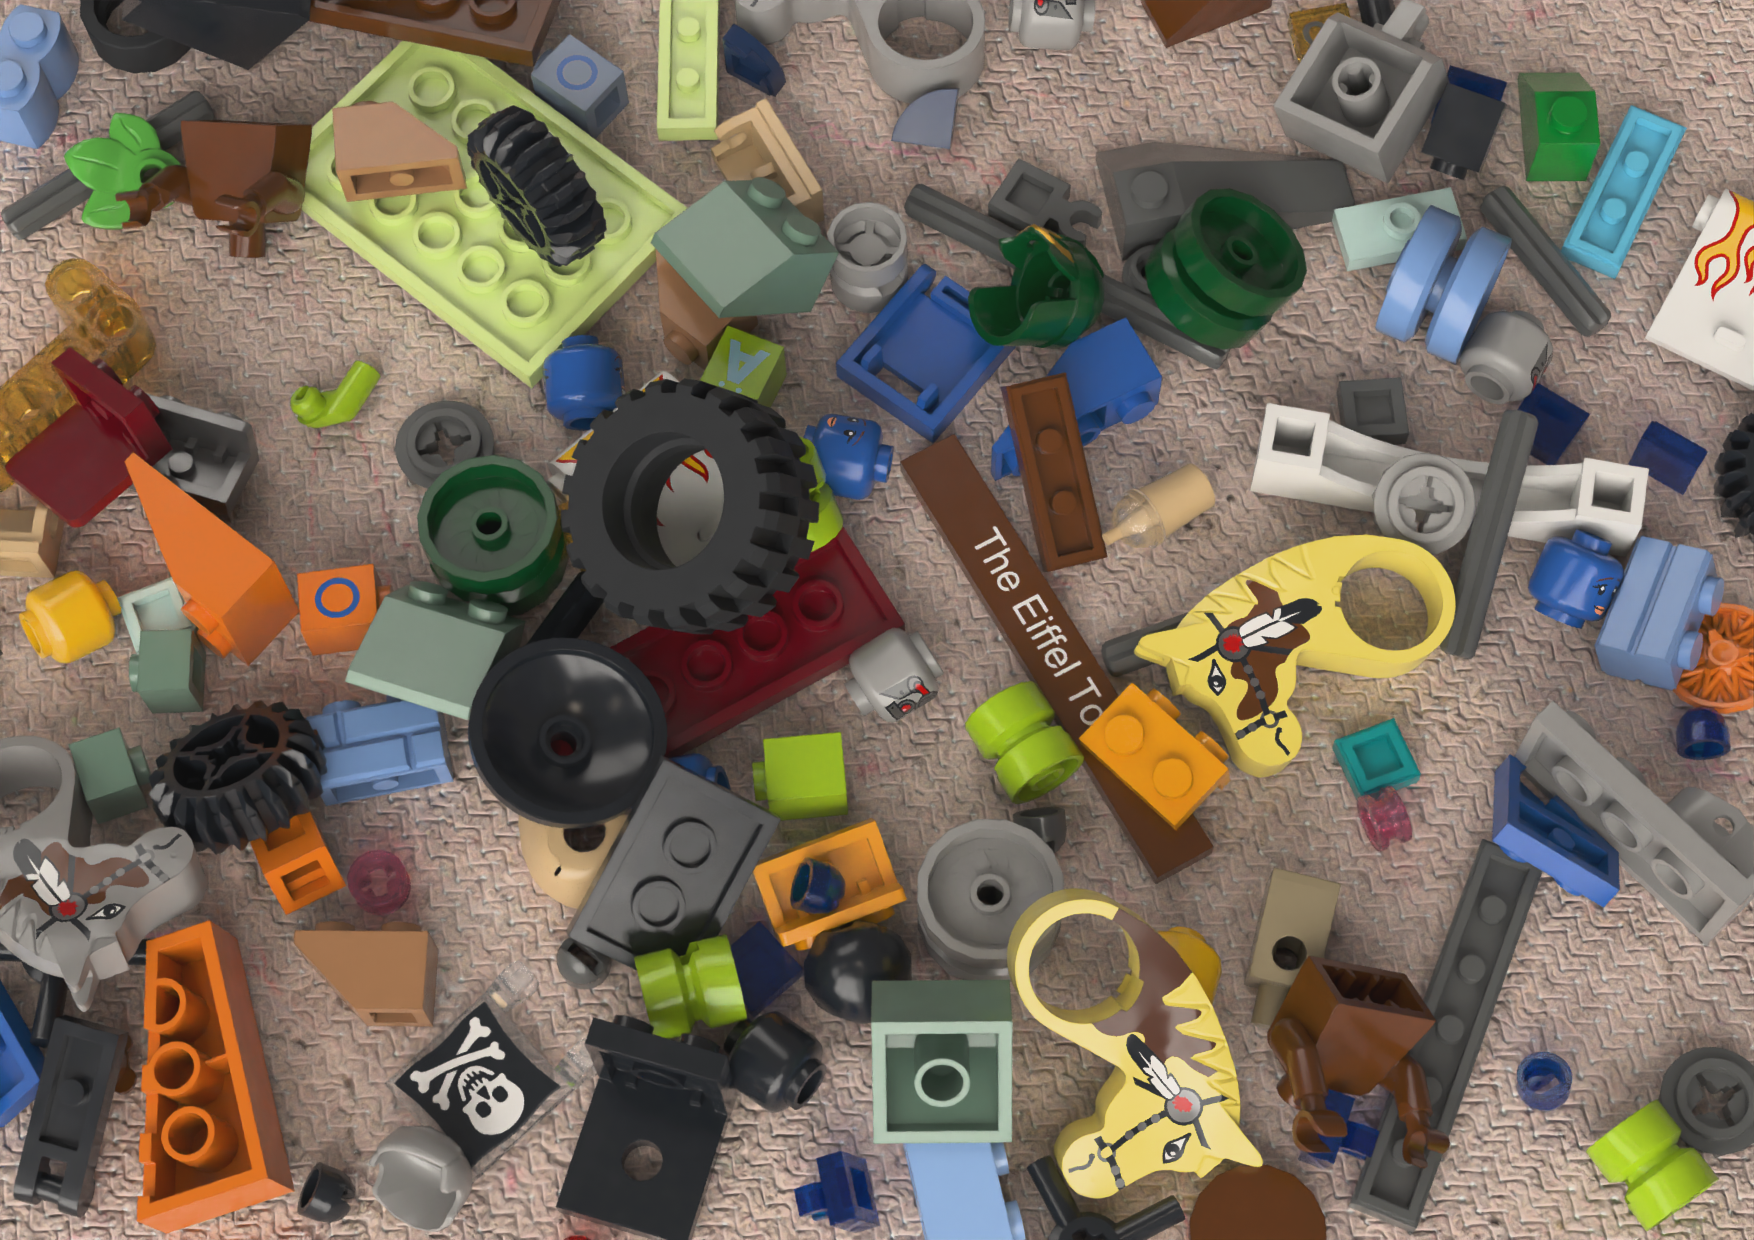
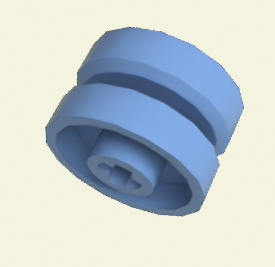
M1430 205L1420 220L1411 240L1409 239L1405 244L1393 269L1375 330L1405 343L1415 336L1428 311H1430L1434 315L1425 337L1427 353L1456 365L1492 293L1509 252L1512 238L1486 227H1481L1470 236L1459 259H1457L1453 255L1462 232L1460 217Z

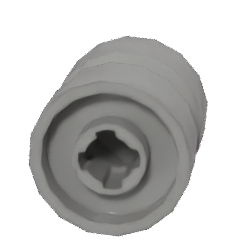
M856 203L841 210L831 221L827 234L828 241L839 251L830 271L832 291L839 302L851 310L863 313L881 312L908 281L906 226L896 212L886 205L878 203Z

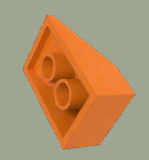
M133 452L124 462L173 582L186 602L181 611L199 628L195 633L196 636L212 652L223 659L231 652L249 666L299 613V608L275 561Z

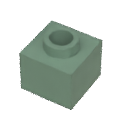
M193 630L140 631L139 654H132L129 661V681L132 691L139 693L152 714L203 712L206 652Z
M120 728L68 744L86 802L98 824L148 808L142 785L150 783L149 776L151 772L141 745L129 749Z

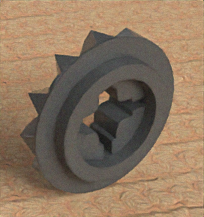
M437 401L419 408L402 424L396 438V458L401 470L412 486L417 484L428 489L442 472L470 458L495 455L494 434L488 420L474 407L458 401ZM442 430L445 437L450 439L452 445L463 444L454 449V464L449 466L447 461H443L440 454L430 455L439 450L437 441L440 438L438 432Z
M1718 1047L1697 1048L1678 1057L1662 1076L1663 1080L1658 1100L1681 1128L1680 1139L1685 1142L1686 1147L1713 1154L1717 1158L1726 1154L1744 1151L1754 1143V1066L1739 1054ZM1700 1086H1705L1711 1094H1717L1721 1091L1726 1093L1731 1089L1735 1090L1736 1093L1728 1099L1729 1102L1722 1108L1726 1120H1720L1714 1112H1709L1705 1115L1699 1113L1694 1116L1692 1111L1703 1098Z

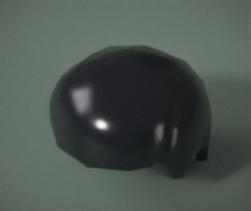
M855 920L853 925L836 932L823 931L815 938L804 961L805 988L817 1006L831 1015L857 1024L871 1023L872 981L912 980L911 953L901 936L891 929L879 926L877 923Z

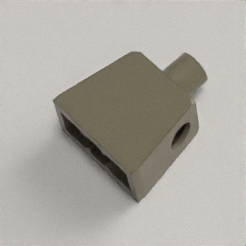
M1273 868L1265 886L1244 985L1258 989L1250 1022L1252 1025L1269 1030L1308 956L1324 958L1341 883ZM1285 949L1296 956L1297 962L1294 970L1282 969L1274 962L1276 950Z

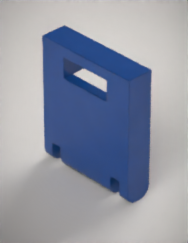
M923 264L836 362V374L839 379L934 444L1016 346H994L986 342L978 334L969 313L968 296L970 292L949 277L945 276L932 290L931 298L925 295L935 280L936 271L927 264ZM883 367L921 393L918 396L917 404L876 377Z

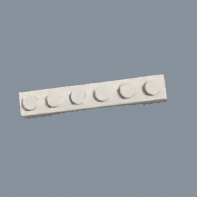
M1267 403L1250 491L1374 513L1372 494L1377 488L1383 471L1401 460L1404 456L1425 452L1400 447L1355 432L1329 420L1330 413ZM1445 457L1457 464L1471 482L1475 494L1474 521L1489 463ZM1584 458L1582 463L1527 465L1508 536L1546 543L1548 539L1556 536L1572 539L1575 530L1581 529L1613 543L1608 554L1626 557L1642 527L1649 469ZM1428 477L1426 478L1425 486L1421 487L1419 495L1408 496L1407 498L1399 497L1398 503L1406 504V508L1415 510V520L1423 521L1426 513L1447 512L1448 506L1439 505L1438 501L1429 498V487H1426Z

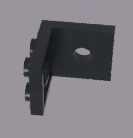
M615 1015L613 1022L593 1017L584 1044L599 1079L556 1208L560 1213L651 1240H692L737 1098L728 1057L719 1053L720 1046L700 1036L681 1034L679 1041L654 1035L653 1026L630 1016ZM649 1146L661 1153L663 1159L661 1169L651 1179L644 1181L632 1179L624 1170L628 1154L635 1148Z

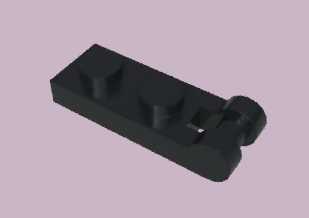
M69 1015L55 1018L14 1184L13 1196L15 1200L33 1205H38L41 1200L58 1204V1210L61 1213L78 1218L85 1215L94 1195L95 1180L93 1177L129 1032ZM51 1158L67 1163L64 1177L51 1174L49 1166Z

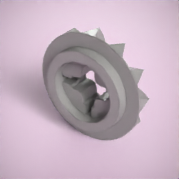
M1420 453L1404 456L1401 460L1383 471L1377 488L1372 494L1375 515L1374 523L1379 527L1382 534L1388 538L1414 543L1432 555L1444 552L1456 545L1469 530L1475 513V494L1469 478L1453 461L1436 454ZM1428 477L1426 487H1429V498L1438 501L1439 505L1448 506L1447 512L1426 513L1423 523H1419L1418 532H1416L1418 522L1415 521V510L1406 508V504L1398 503L1399 497L1407 498L1408 496L1419 495L1421 487L1425 486L1426 478Z

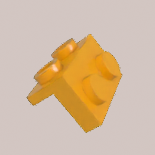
M1132 682L1079 737V741L1108 770L1173 829L1177 830L1217 787L1222 790L1231 781L1229 768L1223 764L1229 756L1217 742L1203 731H1200L1193 737L1178 724L1176 719L1181 713L1158 690L1152 688L1146 695Z
M873 818L758 861L752 872L776 939L783 947L794 944L797 951L810 949L815 938L821 932H832L831 929L851 921L861 920L873 923L884 921L895 914L893 905L907 900L903 886L897 882L877 823Z

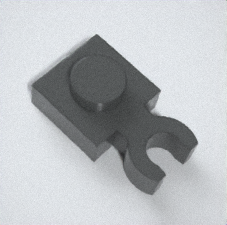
M1019 158L988 203V216L1019 232L1035 224L1047 230L1050 229L1055 233L1073 238L1085 247L1087 235L1075 230L1072 225L1083 222L1090 227L1098 229L1101 225L1102 211L1098 206L1088 201L1069 202L1070 184Z

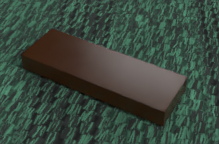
M1066 372L1001 387L1043 572H1051L1107 558V551L1102 538V529Z

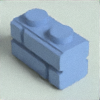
M1645 536L1637 538L1622 580L1594 645L1601 671H1604L1607 675L1636 681L1638 679L1644 684L1671 691L1677 688L1683 670L1693 671L1700 659L1703 635L1698 631L1704 615L1715 616L1722 601L1724 580L1717 577L1713 554H1710L1708 550L1682 544L1673 546L1668 541Z
M387 695L386 702L361 706L359 702L351 700L333 702L322 709V714L306 717L312 729L317 730L325 746L323 754L327 760V773L321 775L320 781L323 793L320 797L326 806L454 782L443 712Z

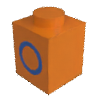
M374 564L297 573L301 633L312 655H324L359 649L384 597L394 592L392 585H382Z

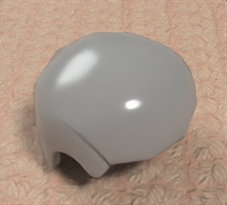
M431 1126L398 1127L380 1142L377 1151L369 1161V1164L373 1167L379 1163V1173L372 1188L376 1200L395 1218L417 1230L438 1233L449 1227L467 1201L472 1190L471 1166L461 1147L452 1138Z

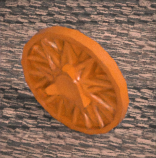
M1721 602L1715 616L1705 614L1698 632L1703 635V646L1696 668L1693 671L1683 670L1677 688H1674L1673 692L1680 700L1701 711L1729 714L1754 707V610L1744 605Z

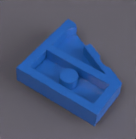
M1510 754L1495 771L1492 841L1498 844L1500 849L1513 860L1521 863L1528 862L1552 876L1557 884L1568 893L1575 896L1583 895L1604 908L1620 890L1619 852L1595 830L1585 825L1576 812L1557 795L1547 804H1544L1520 781V775L1527 767Z

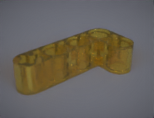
M71 258L61 261L51 269L45 282L46 292L67 328L0 386V492H3L15 483L5 470L8 460L76 403L51 364L53 360L71 347L91 363L96 358L102 359L113 369L124 385L154 355L156 348L155 336L138 304L94 264L85 259ZM89 292L81 300L73 301L78 295ZM131 328L126 334L113 337L121 329ZM40 409L32 418L21 420L31 410Z

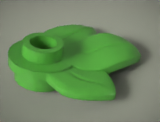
M115 113L113 115L109 128L110 139L99 137L85 139L75 144L64 155L65 162L74 176L86 187L94 190L82 213V221L94 228L104 230L123 229L121 223L129 220L130 208L125 200L116 201L115 194L138 190L143 184L144 174L149 169L158 168L162 170L166 166L181 165L172 154L161 149L157 131L150 123L141 117L126 113ZM172 201L170 204H168V205L165 206L164 208H166V207L172 205V204L175 203V202Z

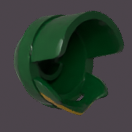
M1033 224L1016 236L998 240V248L1002 256L1016 267L1011 285L975 287L968 296L969 313L972 323L978 334L986 342L994 346H1033L1061 349L1074 342L1097 321L1104 303V272L1095 256L1083 244L1073 238L1059 233L1055 234Z

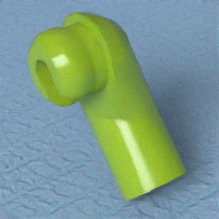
M357 360L353 363L337 389L320 392L317 387H309L307 385L298 388L290 400L291 410L298 415L300 423L314 429L351 421L358 414L381 376L373 367Z

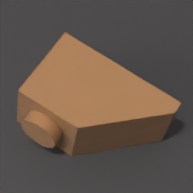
M361 101L352 106L332 108L336 173L347 202L467 189L466 176L457 146L393 101L383 103Z
M656 250L659 310L664 333V345L680 362L686 365L694 362L705 370L727 325L750 334L758 325L757 316L718 318Z

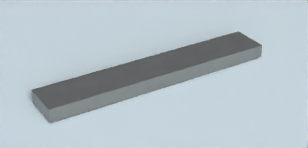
M1482 839L1423 999L1437 1021L1408 1052L1411 1057L1421 1064L1426 1074L1433 1110L1432 1116L1429 1117L1430 1125L1432 1128L1444 1132L1448 1137L1543 872L1528 862L1521 863L1513 860L1500 849L1498 844ZM1389 1093L1348 1207L1414 1233L1443 1154L1429 1150L1425 1145L1424 1157L1428 1162V1166L1425 1169L1405 1162L1402 1148L1407 1134L1406 1123L1399 1119L1394 1095Z

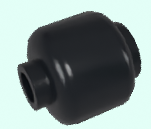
M778 1011L763 1013L753 1021L748 1018L739 1021L727 1036L723 1046L724 1052L729 1054L728 1061L734 1080V1087L770 1113L781 1112L789 1107L794 1110L803 1107L818 1090L826 1074L827 1067L821 1062L823 1054L821 1043L815 1036Z

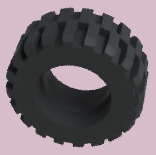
M684 378L682 381L676 382L663 379L650 382L645 387V392L632 389L618 397L615 401L618 410L611 412L603 409L590 424V427L594 430L588 441L579 440L572 454V458L578 460L573 476L565 475L562 490L563 494L569 495L568 510H561L562 532L571 533L573 542L566 545L572 566L586 570L581 576L583 585L593 597L603 598L606 608L622 618L633 619L637 624L691 634H712L715 630L729 632L744 627L749 620L747 615L762 617L776 606L777 600L773 594L777 590L789 593L799 578V573L794 571V568L799 558L809 559L815 542L808 540L807 534L809 523H818L819 502L810 500L809 489L817 487L818 483L814 466L801 462L799 459L806 454V447L796 432L785 429V419L772 408L758 404L756 399L703 381ZM707 449L715 460L722 477L724 504L721 519L708 545L695 558L676 567L665 553L658 534L657 509L660 495L666 481L677 466L691 455Z

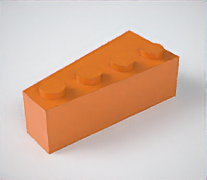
M211 920L146 941L144 1028L148 1030L147 1065H142L141 1092L146 1094L145 1133H140L139 1162L144 1164L143 1196H138L137 1222L167 1234L294 1192L295 1189L238 939Z

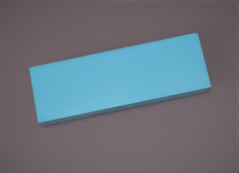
M1633 105L1630 106L1562 246L1561 252L1568 260L1616 279L1687 129L1686 127Z

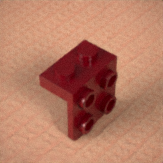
M69 347L53 360L51 364L76 403L10 458L5 465V470L14 482L69 526L79 528L86 525L133 484L124 462L133 452L153 467L172 450V447L154 419L160 414L158 407L141 388L133 385L127 390L123 387V383L118 375L102 359L96 358L91 363Z

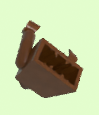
M181 120V135L186 166H166L143 183L138 190L115 194L116 201L125 200L130 208L129 220L121 223L123 229L146 226L150 221L152 211H159L173 201L192 206L193 213L198 219L229 221V226H216L220 231L229 233V256L242 258L266 257L265 223L297 221L301 215L302 204L305 198L304 188L312 137V124L234 120Z
M1308 956L1303 963L1267 1032L1268 1044L1286 1072L1277 1083L1276 1089L1278 1094L1287 1104L1300 1110L1296 1114L1292 1125V1137L1295 1145L1300 1150L1310 1153H1331L1332 1151L1321 1141L1318 1133L1325 1137H1346L1348 1134L1344 1119L1337 1112L1327 1110L1324 1097L1328 1096V1091L1362 1096L1371 1092L1377 1084L1394 1095L1399 1119L1406 1123L1407 1134L1402 1148L1405 1162L1425 1169L1428 1166V1162L1424 1157L1425 1145L1427 1149L1441 1154L1448 1150L1450 1146L1449 1137L1444 1132L1434 1129L1430 1125L1429 1117L1432 1116L1433 1110L1425 1071L1421 1064L1408 1054L1437 1020L1406 974L1314 956Z

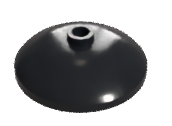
M544 639L524 645L509 653L483 679L474 697L469 715L468 742L470 753L477 772L486 787L501 803L516 814L530 821L550 827L565 829L592 827L611 821L629 811L634 806L660 756H665L668 735L664 709L655 688L636 665L620 653L607 646L584 639ZM556 740L566 741L571 745L573 753L567 756L558 755L553 751L551 743Z

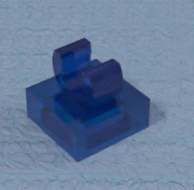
M1328 1089V1096L1324 1097L1327 1110L1337 1112L1344 1119L1348 1134L1346 1137H1325L1318 1133L1321 1141L1332 1152L1310 1153L1301 1150L1298 1160L1321 1169H1326L1335 1163L1338 1152L1365 1161L1366 1157L1371 1158L1380 1131L1357 1122L1349 1121L1355 1098Z
M844 1151L816 1158L821 1182L810 1183L794 1189L800 1217L812 1215L814 1221L829 1218L830 1226L853 1233L880 1226L866 1159Z

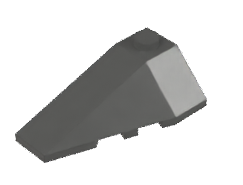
M1150 142L1096 152V162L1122 261L1127 260L1142 247L1157 245L1167 232L1178 225L1180 217L1191 204L1210 189L1230 188L1252 195L1275 210L1291 229L1332 222L1334 209L1355 205L1344 164L1338 160Z

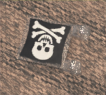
M514 961L509 964L481 997L384 1083L421 1126L433 1127L452 1138L461 1147L471 1166L472 1184L574 1090L597 1075L584 1044L586 1038L578 1041L554 1069L506 1015L507 1012L532 996L539 987L538 979L520 961Z

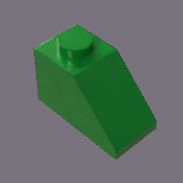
M1579 72L1519 73L1517 80L1526 181H1586L1600 146L1595 90Z

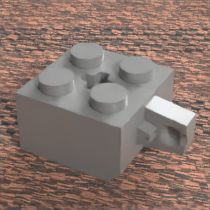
M1401 0L1385 25L1376 23L1374 27H1370L1339 12L1328 17L1273 105L1286 137L1383 182L1389 183L1442 97L1447 83H1449L1443 59L1425 51L1424 43L1420 42L1429 24V17L1425 14L1427 11L1425 6L1411 0Z

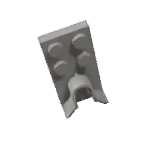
M1554 701L1534 718L1514 756L1527 767L1522 774L1550 800L1556 795L1560 797L1576 812L1585 825L1595 830L1619 852V865L1707 946L1754 898V826L1747 821L1739 809L1720 797L1696 787L1682 789L1671 801L1665 804L1646 786L1644 776L1635 765L1622 757L1615 758L1596 740L1592 727L1585 719L1572 711L1565 712ZM1717 818L1729 820L1733 826V832L1729 834L1724 827L1717 824L1714 820Z

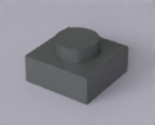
M1401 377L1339 381L1336 393L1342 426L1393 445L1406 444L1409 428Z

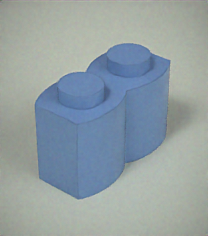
M20 4L8 15L0 30V141L38 149L49 139L56 127L59 116L58 99L73 84L79 67L78 51L59 12Z

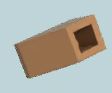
M337 921L317 923L315 930H295L294 944L304 959L366 1026L433 1027L438 948L429 931H421L419 925L408 922L384 923L381 926V931H356L355 926Z

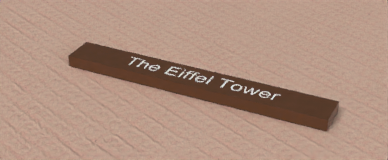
M955 434L900 461L901 473L1027 677L1038 685L1055 711L1054 720L1056 724L1069 733L1084 756L1082 766L1155 884L1211 855L1214 846L1193 813L1177 830L1173 829L1080 744L1079 737L1119 695Z

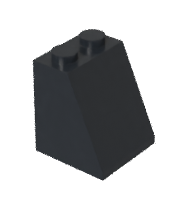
M124 0L122 20L249 70L310 20L311 0Z

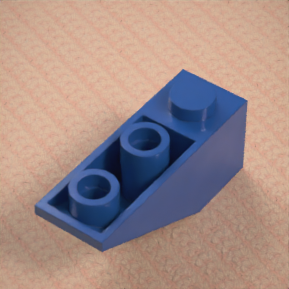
M1126 317L1072 342L1046 375L1050 376L1066 372L1083 447L1094 441L1102 430L1121 421L1124 424H1132L1146 417L1154 409L1155 405L1158 404L1162 381L1161 373ZM1009 425L992 446L991 475L995 481L1011 473L1014 476H1021Z

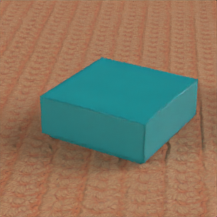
M1394 718L1334 741L1332 746L1358 804L1415 784L1421 777V773Z

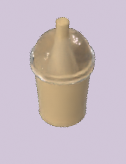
M1189 463L1139 489L1132 488L1122 494L1121 500L1117 502L1112 512L1113 529L1102 534L1104 542L1110 545L1120 540L1132 548H1156L1164 543L1167 536L1214 507L1215 495L1209 480L1196 465Z

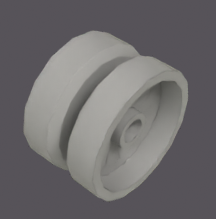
M975 819L949 829L929 848L918 872V930L928 954L948 974L962 980L1010 979L1007 967V948L1016 922L1024 911L1038 899L1055 891L1064 890V875L1053 850L1032 830L1006 819ZM992 899L993 905H985L981 901ZM1061 919L1050 925L1036 941L1030 957L1029 975L1049 957L1060 932Z

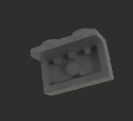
M147 394L160 411V414L154 419L172 447V450L158 461L153 468L210 512L230 517L259 461L251 424L228 412L214 413L186 405L181 400L172 396L163 395L158 397ZM134 484L128 487L130 489L136 490Z

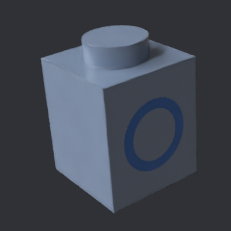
M570 34L555 49L545 51L536 62L531 73L535 95L594 139L629 104L624 71Z

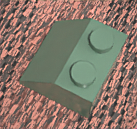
M756 177L752 180L723 181L655 232L651 241L655 249L718 318L811 312L839 254V251L821 234L819 225L812 219L804 216L786 197L785 190L776 182L762 177Z
M412 581L410 585H406L384 597L348 668L345 682L469 720L471 706L480 684L488 672L502 658L520 648L526 621L508 616V609L499 603L483 599L470 600V603L447 597L448 590L440 585L425 581Z
M1010 979L872 981L873 1144L1012 1142L1013 1021Z

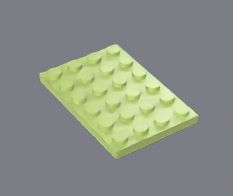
M401 41L333 108L352 106L361 101H375L378 103L393 101L457 146L466 176L467 189L347 202L336 173L333 112L331 109L312 127L304 188L305 198L302 204L303 212L531 389L543 378L545 358L555 350L562 348V341L564 339L585 335L656 262V249L651 244L655 232L687 209L685 205L485 57L408 41ZM512 105L533 113L536 120L546 124L553 136L559 137L562 146L568 153L573 154V159L577 166L586 173L585 178L596 191V200L603 207L607 230L604 232L605 238L594 246L595 249L581 260L576 259L567 266L558 267L541 259L536 251L528 248L525 241L519 235H515L511 225L506 219L501 217V213L496 205L489 200V194L479 183V176L471 166V158L467 152L468 135L479 127L478 123L492 113L501 112Z

